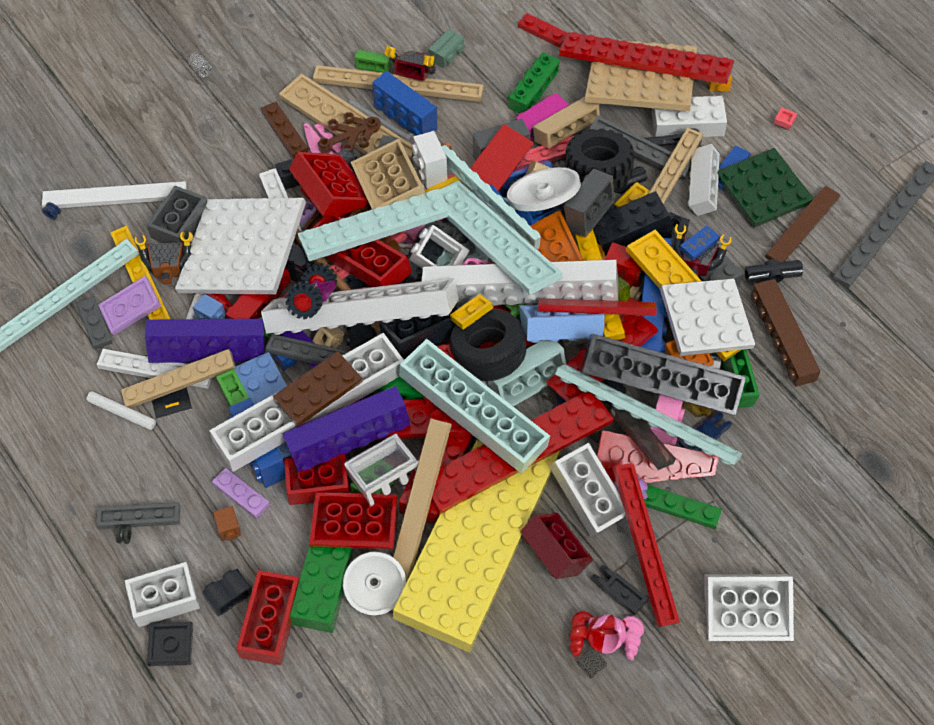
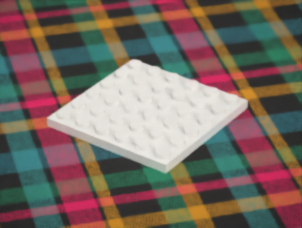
M304 198L208 199L191 244V255L182 268L175 290L178 293L276 294L306 204Z

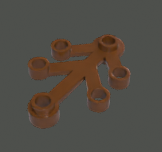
M351 112L345 113L343 116L344 122L346 124L354 123L360 125L358 127L339 124L336 119H330L328 121L329 130H337L344 133L330 139L321 138L318 142L319 152L328 154L332 151V145L346 139L349 140L343 144L342 150L350 148L349 151L352 152L356 140L362 132H365L364 136L358 139V143L361 148H367L372 133L378 132L381 127L380 119L377 117L363 119L354 117V114Z

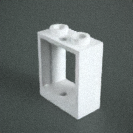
M432 225L428 229L424 228L420 233L419 238L421 239L419 243L412 247L410 251L412 255L409 260L422 269L423 267L437 266L420 254L429 238L454 255L448 266L461 265L469 250Z

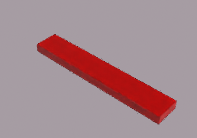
M539 298L538 311L650 316H655L657 312L656 302Z

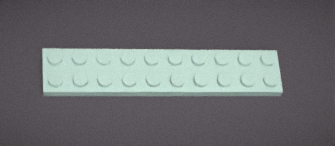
M459 180L439 190L451 210V214L446 218L529 295L563 278L562 272Z

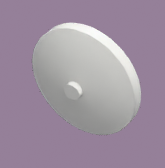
M544 169L528 174L516 181L509 188L507 197L510 206L516 210H544L560 205L572 198L579 191L581 182L578 173L572 169Z

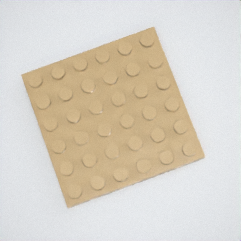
M655 42L643 43L649 46H660L667 49L697 53V47L690 45H667ZM592 61L585 102L690 111L694 79Z

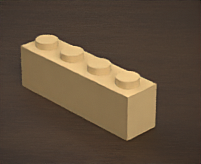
M585 97L536 124L533 126L535 142L549 149L592 124L597 115L600 116L599 104L585 102Z

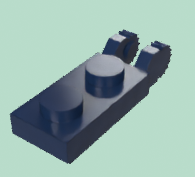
M720 412L695 430L717 440L721 437V434L731 427L732 423L727 421L717 429L714 425L724 417ZM680 439L678 442L682 448L702 451V448L696 445L686 444L684 439Z

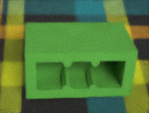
M359 49L355 55L356 69L384 73L385 71H390L393 63L389 56L382 53Z

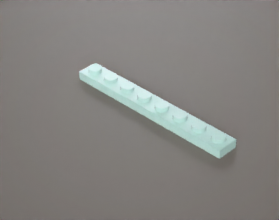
M446 145L442 146L447 157V168L535 249L540 248L541 236L538 231L533 230L527 221L521 218L513 207L508 206L503 198L491 189L489 184L484 183L479 175L468 167L465 161H461L453 150H450Z

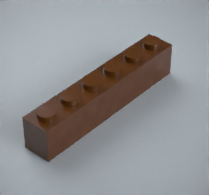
M772 279L754 284L751 300L758 308L759 317L763 318L766 331L772 337L774 348L778 349L780 353V360L788 370L789 379L793 380L795 387L817 381L821 371L776 280Z

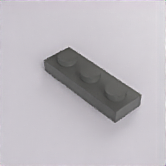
M95 296L77 302L94 349L97 350L113 344Z

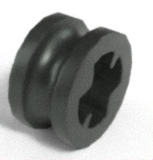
M123 525L118 526L116 533L117 543L124 541L125 544H129L132 534L131 526H126V528Z

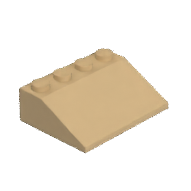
M400 139L351 162L372 210L426 193Z

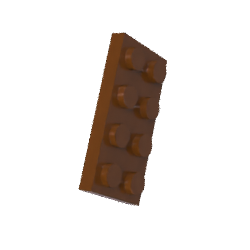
M337 351L273 395V399L293 423L299 427L361 384L363 379Z

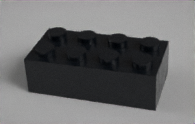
M656 191L606 212L593 228L595 238L598 244L601 245L605 256L612 242L627 247L653 230H656L660 235L673 230L670 215Z

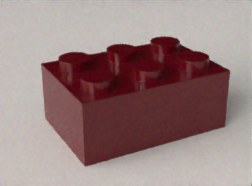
M558 512L534 515L520 531L525 541L536 552L538 559L545 564L549 574L555 579L579 576L594 560Z

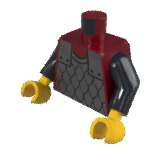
M386 47L384 55L389 56L390 60L395 64L394 75L425 81L429 74L432 75L436 72L434 56L416 51H408L398 56L395 53L396 48Z
M678 224L675 226L674 231L677 236L674 238L673 250L697 277L698 275L707 276L709 271H714L722 264L727 252L726 247L732 243L731 237L728 243H724L723 238L725 234L720 237L721 247H719V243H715L695 260H691L680 250V245L690 238V236L685 235L682 238V234L686 231V226L684 225L683 232L677 231Z

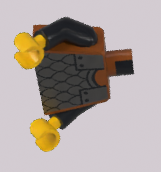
M181 232L180 238L184 241V245L183 242L148 244L146 248V237L143 235V243H138L137 237H135L136 244L140 246L139 254L141 261L147 267L148 272L154 274L155 278H161L162 284L169 285L172 283V277L180 276L183 266L191 255L190 241L193 239L191 232H189V238L186 240L184 232Z

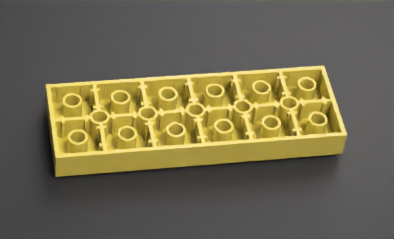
M477 439L472 451L484 445V443ZM562 450L528 467L522 474L519 472L440 514L393 610L394 620L466 652H471L522 540L523 535L520 531L531 520L552 474L549 466L558 460Z

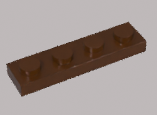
M277 102L261 108L262 114L293 159L297 152H308V147Z

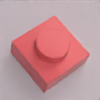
M781 107L774 120V124L790 130L798 113Z

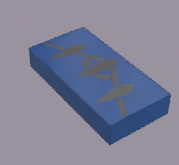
M706 225L681 244L680 250L691 260H695L720 240V236Z

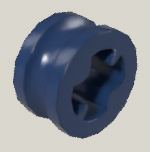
M48 202L46 207L42 209V212L48 218L55 220L57 215L61 213V210L55 204Z

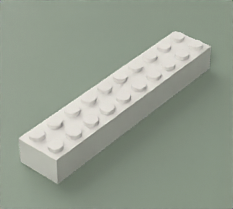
M616 260L551 262L562 272L563 278L531 295L497 264L423 267L422 281L455 278L459 298L456 303L458 306H463L479 294L492 302L493 306L502 304L533 305L539 303V298L618 301Z
M455 278L332 292L327 301L321 304L322 307L318 313L312 318L308 317L304 320L303 317L298 319L297 314L291 315L293 311L287 310L289 305L285 304L287 300L285 298L273 299L261 311L266 333L279 335L285 331L296 333L303 329L314 331L321 327L332 329L339 325L350 327L357 323L368 325L375 321H382L383 323L391 322L393 319L404 321L412 317L427 318L435 314L446 316L452 311L459 298Z
M384 333L343 355L347 362L362 377L363 382L302 425L347 407L400 377V364L404 360ZM272 395L209 431L213 443L232 472L285 443L283 433L295 429L297 426L274 401Z

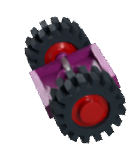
M315 263L313 266H309L301 277L303 281L298 284L296 283L286 295L285 299L287 300L285 304L289 305L287 307L288 311H293L291 315L297 314L298 319L303 317L304 320L308 317L312 318L318 313L322 307L321 304L327 301L335 290L338 281L335 280L337 275L333 274L334 269H328L329 265L323 266L324 263L319 265Z

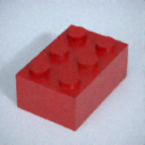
M340 454L328 462H321L309 470L300 472L293 458L284 459L289 505L314 503L316 492L349 493L348 473L344 465L346 462L345 454Z

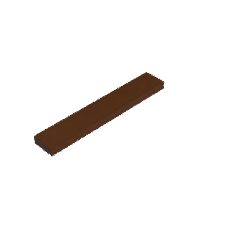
M824 186L766 253L765 258L785 262L837 202L841 194Z

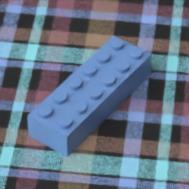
M269 352L242 363L234 369L254 405L287 386ZM286 442L276 447L283 459L284 467V459L293 458Z

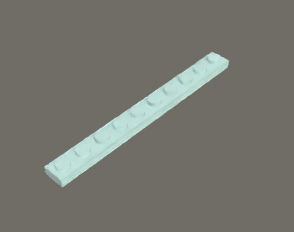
M127 239L0 327V352L139 254L137 249Z
M566 364L557 369L556 375L560 376L562 381L573 383L578 386V389L595 394V397L599 400H607L613 403L612 405L617 409L629 411L630 415L635 418L645 419L649 425L666 430V433L670 436H678L684 439V442L688 445H696L702 448V451L708 455L714 454L720 457V460L726 464L735 465L743 454L586 374L580 373V371Z

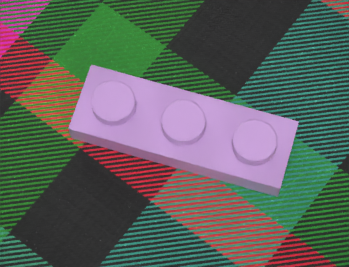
M227 468L212 481L213 486L255 519L270 506L268 500Z

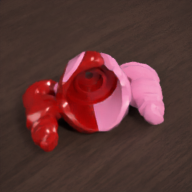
M580 611L572 617L569 648L572 651L571 654L577 657L582 652L584 639L588 640L593 649L604 654L616 651L624 643L626 657L629 660H634V656L637 655L638 647L641 643L640 637L644 633V626L642 621L635 616H626L620 620L609 614L593 617L586 611Z

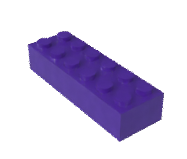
M263 319L147 320L145 342L148 362L193 363L227 349L231 351L234 362H247L265 354Z
M394 386L283 433V436L300 472L309 470L321 462H328L333 457L346 454L354 448L365 446L375 439L384 438L391 432L403 430L411 424L405 403L397 387Z

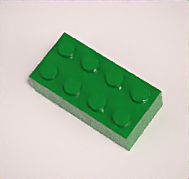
M309 546L290 613L293 626L330 633L334 632L344 594V574L353 559L352 548Z

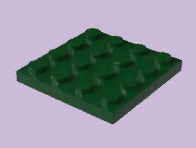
M775 148L720 169L717 172L718 181L753 228L805 207L814 199Z

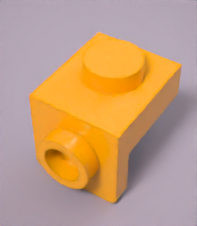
M730 75L727 84L706 81V84H709V91L730 92L732 75Z

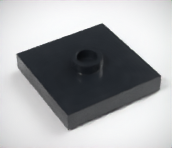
M193 622L150 623L147 665H191Z

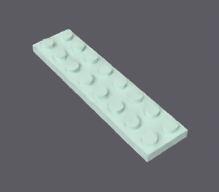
M439 189L419 196H412L403 201H397L387 206L377 207L367 212L298 233V237L308 260L312 261L449 217L448 215L451 214V210Z

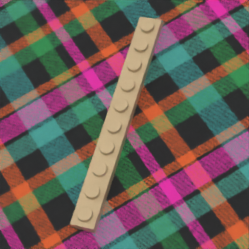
M316 65L313 81L322 84L372 89V82L383 73ZM392 74L420 95L481 102L482 84L431 78L420 81Z

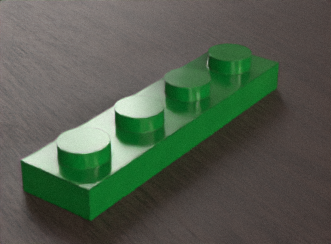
M647 485L646 493L648 498L644 499L646 507L716 530L722 511L721 508Z

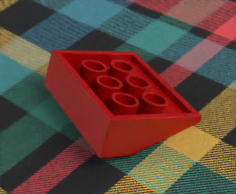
M297 152L289 170L323 216H340L370 205L358 177L341 155Z
M316 492L309 546L393 549L398 514L397 495L371 494L374 505L371 506L362 493Z

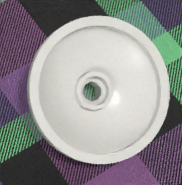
M368 552L358 556L349 564L343 578V589L348 602L359 612L368 615H381L394 609L406 585L405 573L399 562L392 556L382 552ZM372 578H376L378 580V583L376 585L370 584V580Z

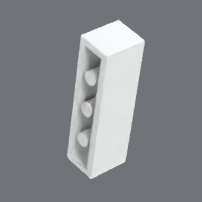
M712 144L696 148L691 158L688 206L697 216L717 210V172L719 170L720 154Z

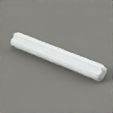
M93 391L89 392L86 397L88 402L149 430H152L156 425V421L153 418Z

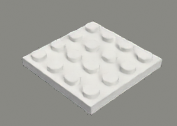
M734 279L661 286L660 291L679 356L754 348L755 342Z

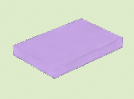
M144 276L98 306L110 332L116 335L162 305L149 279Z

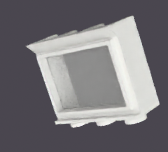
M394 434L345 462L344 465L349 477L372 506L374 501L371 493L381 489L384 495H388L391 492L389 483L397 478L402 485L407 484L409 480L406 473L412 469L417 471L419 461L416 460L398 435Z

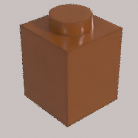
M233 506L213 512L222 541H231L241 536Z

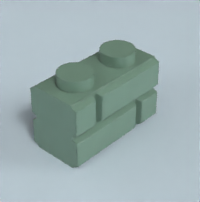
M448 29L428 49V54L434 56V64L442 68L452 64L455 56L458 53L461 54L465 49L464 37Z

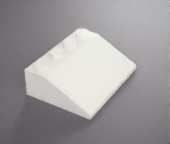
M704 574L708 641H794L792 576L788 574Z

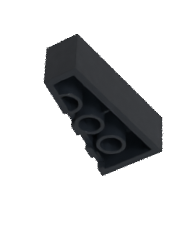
M456 304L446 316L435 314L427 318H419L418 316L404 321L395 319L396 322L387 324V322L379 323L380 333L385 334L403 360H405L426 339L434 345L450 339V334L456 325L451 321L450 314L459 309L460 306Z

